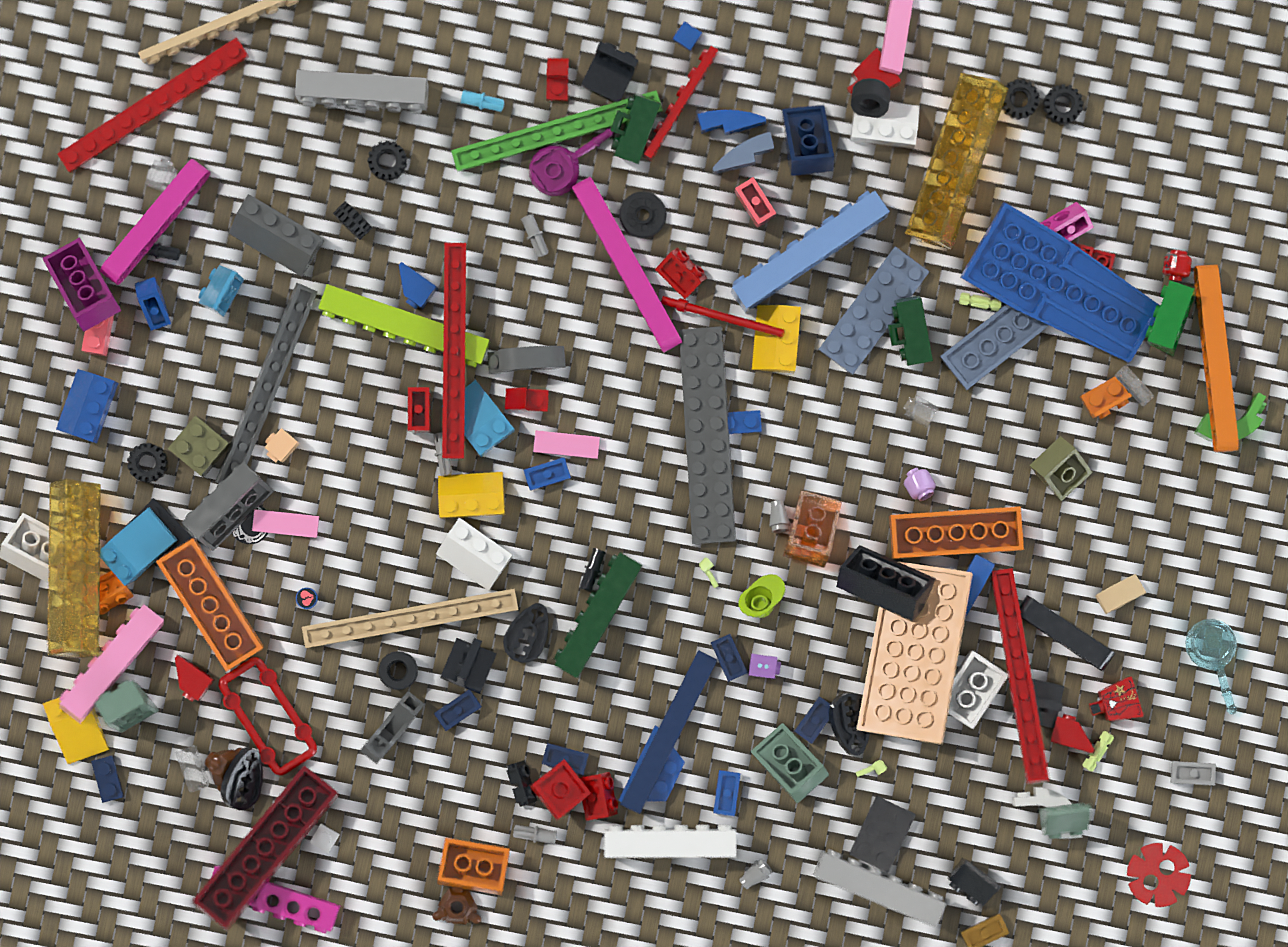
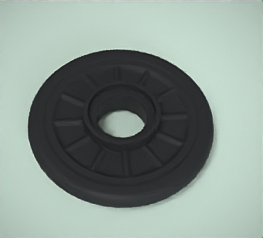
M650 192L633 193L621 205L619 212L621 225L627 233L634 237H652L665 224L666 208L661 199ZM640 209H645L649 212L647 220L641 221L637 218V212Z

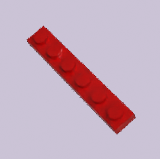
M711 45L708 50L704 49L698 59L701 61L697 68L693 67L687 76L690 79L686 86L682 85L676 94L679 97L676 103H671L667 108L665 114L668 116L664 122L659 121L654 129L656 135L653 140L648 139L646 142L644 158L652 161L716 58L718 54L717 48Z

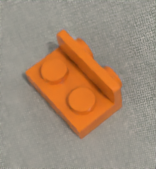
M1116 375L1083 394L1080 398L1092 419L1097 416L1099 419H1102L1111 414L1109 409L1117 406L1119 409L1130 403L1128 398L1132 397V394L1128 393L1120 377Z
M112 571L80 587L88 608L95 616L107 613L110 609L119 604L126 603L128 599L134 596L128 586H124Z

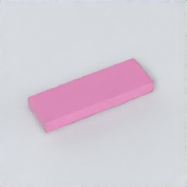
M536 430L533 452L598 459L600 437Z
M254 509L252 531L317 538L319 516Z

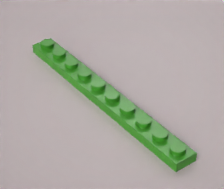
M657 90L642 94L660 102ZM628 99L451 150L457 172L612 127L617 110L625 113L628 112V109H626ZM661 103L657 113L663 112ZM627 118L623 119L622 124L627 122Z

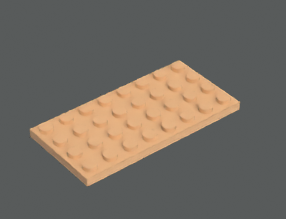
M900 562L936 578V581L923 610L913 621L879 606L857 730L943 744L973 573Z

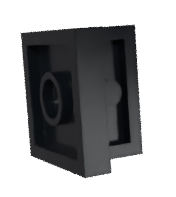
M456 638L440 678L481 694L497 653L482 648V641L474 638L472 643Z
M1032 679L1040 725L1054 728L1058 712L1062 711L1063 703H1061L1064 686ZM1013 710L1012 719H1015L1014 710Z

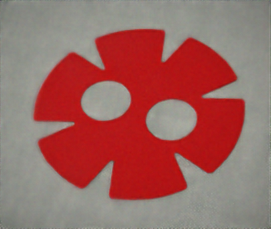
M1152 843L1142 847L1141 851L1146 860L1133 855L1127 867V876L1139 877V879L1128 884L1131 892L1139 901L1146 905L1149 904L1154 894L1155 907H1166L1176 903L1177 899L1172 889L1181 895H1185L1190 885L1191 874L1178 872L1190 866L1188 860L1180 850L1172 845L1168 847L1164 856L1162 843ZM1164 860H1170L1174 864V871L1170 875H1163L1159 870V865ZM1147 875H1154L1158 878L1159 884L1156 889L1148 890L1145 888L1143 881Z

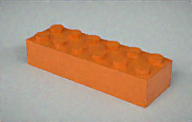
M1021 507L889 516L892 559L1024 550Z
M195 537L156 561L225 671H228L264 648V645Z

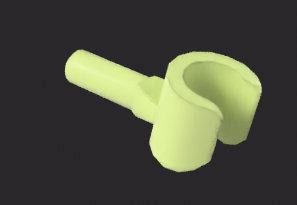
M705 557L699 563V567L708 576L713 587L716 588L719 585L710 572L714 565Z
M878 760L871 766L857 771L856 775L859 777L873 770L880 775L887 769V766L883 761Z

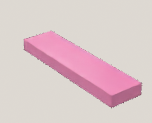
M890 0L880 59V70L898 75L902 72L913 0Z

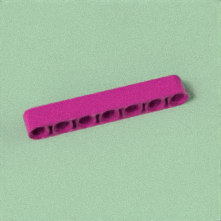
M191 159L101 266L100 272L116 285L121 284L208 180L210 171L194 159Z

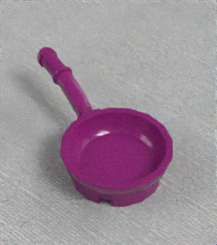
M611 128L605 129L603 133L594 137L593 140L576 150L575 153L559 145L540 149L532 157L529 165V177L533 186L540 193L548 196H561L569 192L572 186L577 183L579 177L578 157L583 156L597 146L599 147L607 139L612 138L615 132L610 131Z

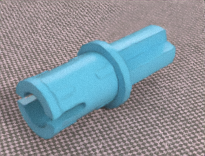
M464 90L461 96L462 104L477 106L480 110L486 108L501 112L504 107L503 99L486 96L485 93L478 94Z

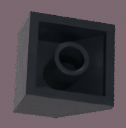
M964 858L959 861L947 877L951 881L949 886L958 893L961 890L967 893L966 899L975 906L978 903L984 906L1001 888L999 884Z

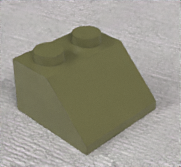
M1061 436L1029 465L1037 477L1061 502L1092 473L1076 448Z

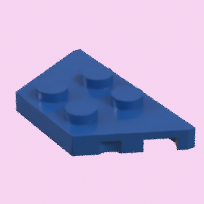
M654 726L619 801L622 802L659 729L658 726ZM674 747L646 802L667 801L685 764Z

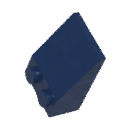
M815 105L782 109L787 158L791 176L832 172L834 152L825 106Z

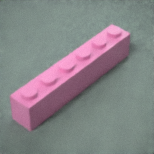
M143 605L140 609L138 607L134 609L129 616L131 620L127 625L123 623L115 633L117 635L113 641L108 640L101 649L103 653L99 658L95 656L88 664V671L85 674L80 673L74 680L75 686L71 691L67 689L60 697V708L77 722L81 723L96 706L94 702L99 700V696L108 692L164 625V620L146 605Z

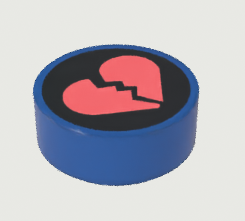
M302 588L296 594V602L303 609H311L317 604L318 595L312 588Z

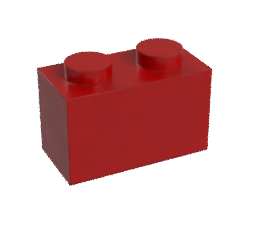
M408 387L409 432H431L430 387Z

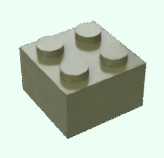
M195 415L168 449L196 473L205 477L228 450L230 443Z

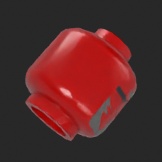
M1170 250V253L1164 256L1162 273L1169 277V281L1182 282V278L1190 276L1192 258L1187 255L1188 252Z

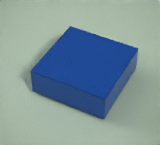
M684 21L673 37V40L688 51H691L701 37L702 32Z

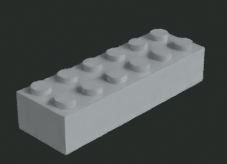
M297 70L295 96L299 103L306 107L324 104L325 108H336L337 105H343L346 109L357 110L359 106L366 107V110L379 111V108H388L389 112H400L401 109L409 110V113L421 114L422 111H427L429 85L426 78Z
M828 849V852L822 851L813 872L814 877L937 928L946 905L942 901L943 897L932 891L925 894L922 892L923 888L910 882L906 886L902 884L900 878L891 874L888 877L882 876L881 870L872 866H868V869L861 867L862 863L849 857L846 861L841 858L842 855L831 849Z

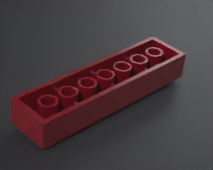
M304 765L192 900L193 905L228 932L338 798V792Z

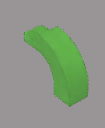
M1259 392L1256 393L1244 415L1236 421L1238 440L1253 433L1264 420L1256 415L1257 413L1261 414L1266 406L1264 402L1265 395ZM1207 413L1203 416L1194 434L1212 442L1210 416Z

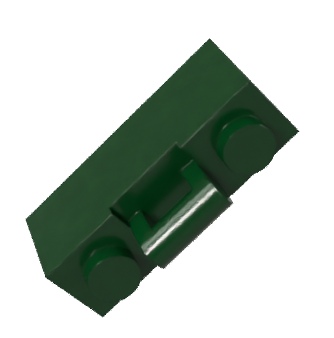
M634 93L633 97L628 98L626 104L628 112L625 113L617 110L610 131L619 134V137H614L611 149L614 150V156L639 164L660 107L658 100ZM627 118L624 130L620 129L623 119Z
M914 296L895 300V306H892L891 309L893 319H897L898 322L888 324L891 346L902 345V348L899 349L900 359L905 361L907 366L933 361L922 298ZM897 328H902L903 339H899Z

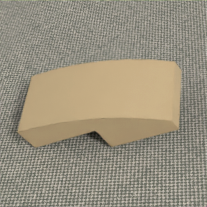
M1134 574L1096 594L1095 597L1105 614H1108L1124 606L1126 603L1143 596L1146 591L1137 575Z

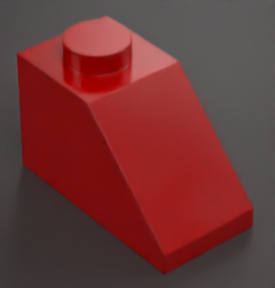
M177 655L175 657L179 687L184 691L182 695L192 702L194 700L200 701L215 679L183 656Z
M1063 714V717L1057 716L1051 742L1094 754L1095 749L1081 724L1075 721L1076 717Z

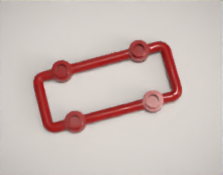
M252 657L222 676L218 682V687L224 696V706L234 711L259 750L262 763L268 764L274 774L283 776L312 758L317 752V744L312 738L311 726L301 721L276 682L277 673L272 669H268L262 659ZM253 666H256L260 671V682L271 688L296 727L294 731L296 738L305 741L309 748L282 767H279L275 760V750L265 745L241 708L240 696L235 692H231L227 686V683Z

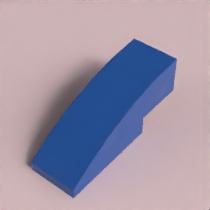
M716 110L697 114L701 133L722 128L724 136L766 124L764 116L740 110Z
M977 554L974 555L966 572L973 573L965 618L995 566L994 563Z

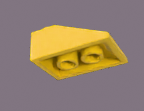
M60 697L43 703L48 721L67 764L109 750L95 708L79 723L60 708Z

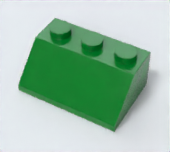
M1170 280L1168 286H1163L1160 295L1163 298L1160 306H1156L1153 317L1156 318L1153 326L1149 325L1145 337L1148 338L1149 345L1174 356L1196 296L1194 288Z

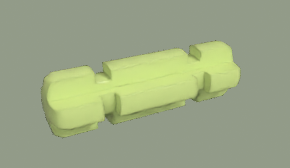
M964 292L960 294L959 298L961 305L967 306L970 304L971 307L986 310L990 308L991 311L996 312L1001 309L1002 302L998 299L993 298V300H990L989 297L974 294L970 296L969 293Z
M1106 731L1102 732L1099 737L1101 740L1095 743L1094 754L1089 753V759L1086 758L1082 764L1084 768L1091 772L1096 768V762H1100L1107 751V745H1110L1114 740V737Z

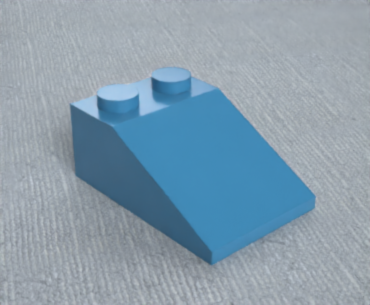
M219 265L217 269L214 268L210 273L208 279L211 281L207 288H202L198 298L200 299L199 304L224 317L244 279L236 271Z
M475 380L465 388V437L482 457L512 434L515 429Z
M149 507L114 536L97 554L126 586L137 580L177 539Z

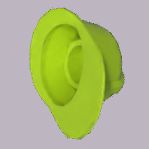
M773 574L764 575L740 595L738 604L741 612L750 617L763 618L768 616L773 611L774 606L784 596V581L779 576Z

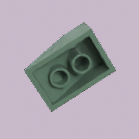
M126 680L117 686V690L103 693L99 696V700L94 702L106 725L121 733L159 711L138 683L133 680Z
M783 723L750 751L797 804L829 776L825 767Z
M1075 803L1040 808L1039 815L1042 835H1048L1049 839L1061 838V833L1070 832V836L1082 835L1083 830H1088L1090 805Z

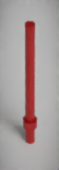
M663 296L661 299V304L674 307L680 312L685 313L688 311L782 338L784 336V329L691 304L688 300L682 298L677 300Z

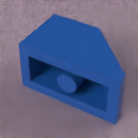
M401 262L399 269L403 293L407 298L406 303L414 309L420 307L423 310L436 292L437 287Z
M153 277L134 283L138 302L150 330L170 325L171 320L156 278Z

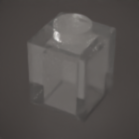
M161 158V161L154 159L145 184L148 187L163 192L176 175L177 169L173 167V162Z
M915 395L913 399L909 397L903 407L906 410L904 414L906 417L926 428L939 408L918 395Z

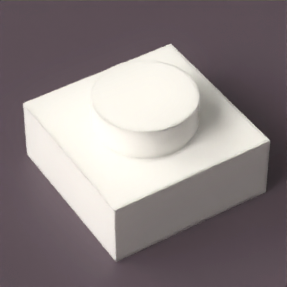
M321 823L310 843L329 853L340 834Z

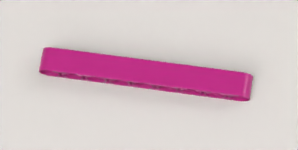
M588 177L573 185L572 189L663 353L683 343L592 178Z

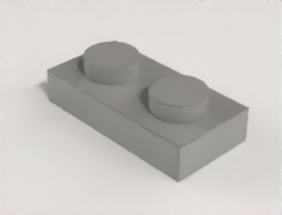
M1171 761L1170 783L1215 785L1216 764Z

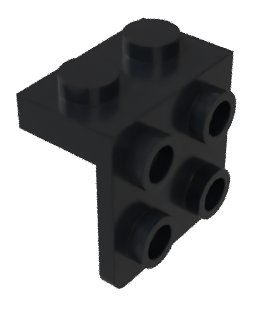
M599 42L595 57L582 81V87L610 101L619 102L637 69L639 60L630 52L625 51L623 53L617 50L616 46L611 43L605 42L604 44Z

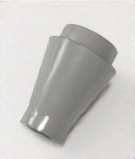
M772 501L769 527L772 528V533L789 531L791 524L784 501Z
M763 859L756 860L739 880L748 889L768 879L772 870Z

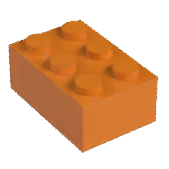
M445 838L437 880L438 885L502 895L510 849Z

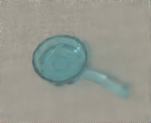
M1204 619L1194 624L1188 631L1185 641L1186 652L1191 661L1199 667L1217 671L1222 691L1221 695L1227 707L1226 710L1229 714L1234 715L1237 707L1234 704L1232 692L1229 689L1223 668L1235 656L1237 649L1236 636L1232 629L1223 621Z

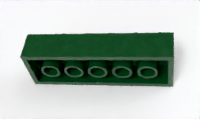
M619 552L618 556L613 554L608 563L610 570L607 575L602 573L597 582V585L600 586L596 594L591 592L586 601V604L589 605L585 612L580 611L575 620L578 623L574 631L569 630L564 639L567 642L563 650L559 648L553 658L556 661L554 666L575 678H578L642 568L640 563Z

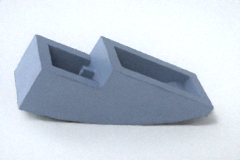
M767 132L757 135L733 148L715 164L712 169L713 175L755 165L754 156L773 152L774 145L771 133Z

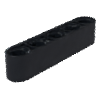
M1026 595L1019 606L1023 620L1100 671L1104 672L1114 657L1115 653L1032 597Z

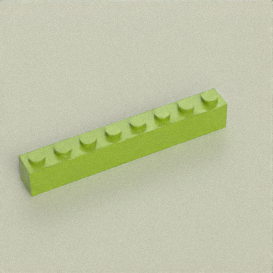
M326 284L318 307L320 311H323V316L331 319L338 316L343 318V323L352 326L355 323L363 325L362 329L375 333V330L384 332L383 336L389 339L402 338L404 339L403 343L413 347L416 344L424 346L423 350L435 354L436 351L443 352L444 324ZM466 332L465 364L476 368L477 364L482 366L490 340Z

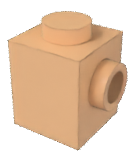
M281 428L276 434L273 432L265 441L267 445L264 448L268 450L266 455L275 463L278 460L283 463L300 443Z

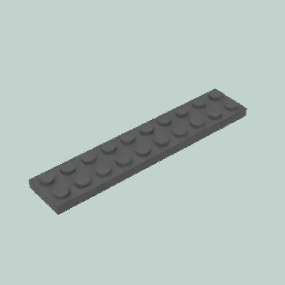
M723 327L679 330V336L683 342L680 344L692 544L735 542L736 530Z

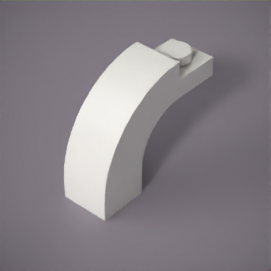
M1033 787L1034 796H1030V792H1018L1017 797H1012L1013 806L1042 805L1054 807L1072 804L1060 793L1042 787ZM1070 832L1061 833L1062 837L1060 839L1082 838V835L1070 836Z

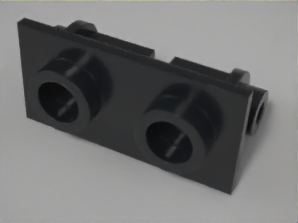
M525 760L507 765L508 770L506 772L510 784L518 783L519 787L512 789L516 804L519 803V806L522 807L537 802V795L530 787L532 785L530 769L526 765Z

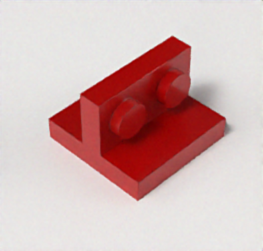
M565 759L530 786L556 820L560 819L591 794Z

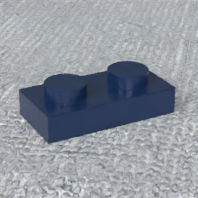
M731 634L710 642L728 682L748 673Z
M467 690L435 712L434 715L445 731H447L482 706L472 691Z
M819 696L794 732L812 744L829 721V708L831 704Z
M547 743L542 764L555 767L565 759L575 773L584 775L589 754Z
M111 755L91 761L102 803L124 797L114 756Z

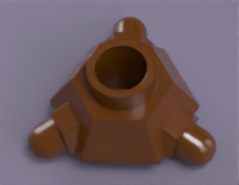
M241 747L236 750L211 752L205 760V766L208 768L209 774L214 784L217 785L219 792H221L224 775L234 757L241 751Z
M457 887L447 890L438 903V911L432 915L433 920H443L446 923L467 924L471 921L478 924L481 922V916L476 913L478 907L470 891Z

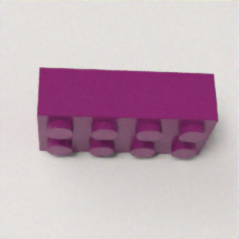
M80 237L42 258L83 332L121 311Z

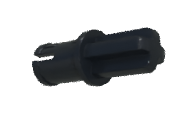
M158 242L145 255L155 256V259L165 258L178 261L181 251L179 248L165 246Z
M593 548L588 565L584 567L586 570L580 584L581 589L592 591L598 573H601L599 569L606 552Z

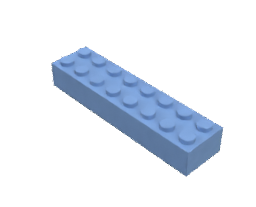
M866 191L858 197L856 204L853 206L851 203L840 209L838 216L834 217L831 215L826 218L821 224L822 227L819 229L813 227L804 234V239L801 241L796 239L786 246L785 252L781 254L778 251L769 257L768 263L764 266L762 263L751 269V275L746 278L742 275L736 279L731 289L732 295L745 313L887 218L890 211L876 191L872 193Z

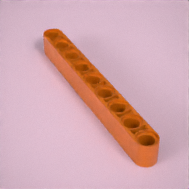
M1217 264L1194 266L1193 275L1213 449L1215 452L1237 451L1239 440L1219 268Z

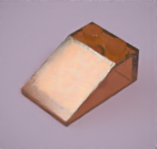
M801 490L783 556L824 568L830 557L842 501Z

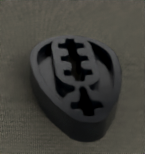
M535 603L523 610L507 629L503 639V646L511 659L527 663L535 660L542 653L549 627L547 608L543 604ZM541 607V612L544 615L543 617L539 616L533 624L534 613H532V610ZM531 626L533 628L532 632L535 634L527 639L530 645L524 646V656L516 658V653L513 650L520 647L518 639H523L525 633L522 632L523 629H528Z
M855 693L841 694L832 701L829 708V720L839 745L848 755L859 756L865 751L870 732L857 730L863 697ZM851 700V704L845 706V702ZM853 711V715L850 717L846 716L847 712ZM854 721L855 725L852 728L848 727V723ZM858 743V747L855 749L851 748V745Z
M251 747L242 748L234 757L224 775L220 790L221 797L224 803L233 809H249L260 797L263 784V766L257 750ZM252 755L251 759L246 760L247 756Z

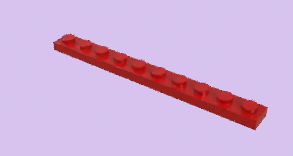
M237 37L57 155L68 172L71 173L249 57Z
M444 243L443 459H464L466 243Z
M1013 568L994 570L991 572V580L1026 783L1048 782L1050 779Z

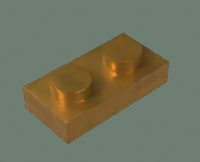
M1000 913L960 933L967 947H982L1009 934V931Z

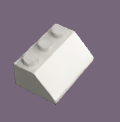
M889 102L887 113L879 118L860 116L854 112L850 141L914 149L918 130L919 106Z
M22 513L1 544L0 558L57 587L66 573L80 542Z
M460 518L447 534L436 555L488 591L513 557L511 553Z
M969 651L955 672L948 714L973 729L1007 679L1008 674L976 652Z

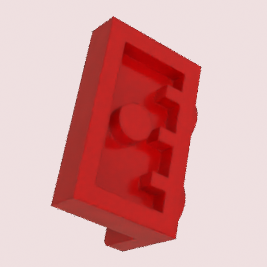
M676 248L667 255L655 270L686 299L707 279V276L699 265H695L689 259V255L684 250Z
M610 772L580 778L591 792L590 795L582 800L586 821L618 814V801L614 795V780Z

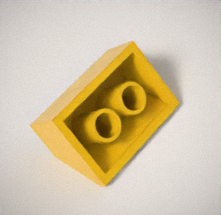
M757 305L756 322L784 329L785 332L781 338L755 330L752 370L795 373L801 307Z
M503 472L438 476L439 518L505 515Z

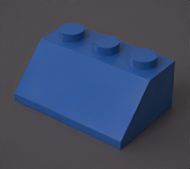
M77 369L56 430L97 444L118 383L108 378Z

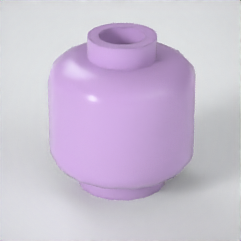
M914 468L907 473L908 477L904 480V486L913 499L924 501L934 494L933 490L936 487V483L926 469L919 470Z

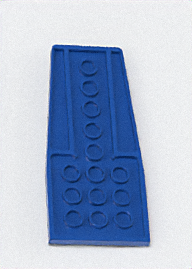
M1005 202L1001 205L960 276L963 280L1015 310L1126 362L1132 361L1145 339L1149 325L1152 326L1156 319L1153 317L1154 310L1159 305L1066 238Z

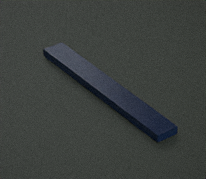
M698 650L620 804L623 807L640 815L717 659Z

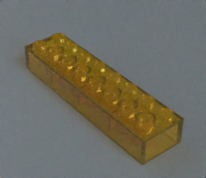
M965 73L960 74L905 232L906 235L914 240L953 250L1009 89L998 80Z
M70 479L50 482L48 655L76 658L99 655L101 484Z

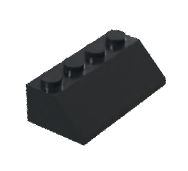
M859 545L839 567L836 587L913 621L923 610L936 578Z

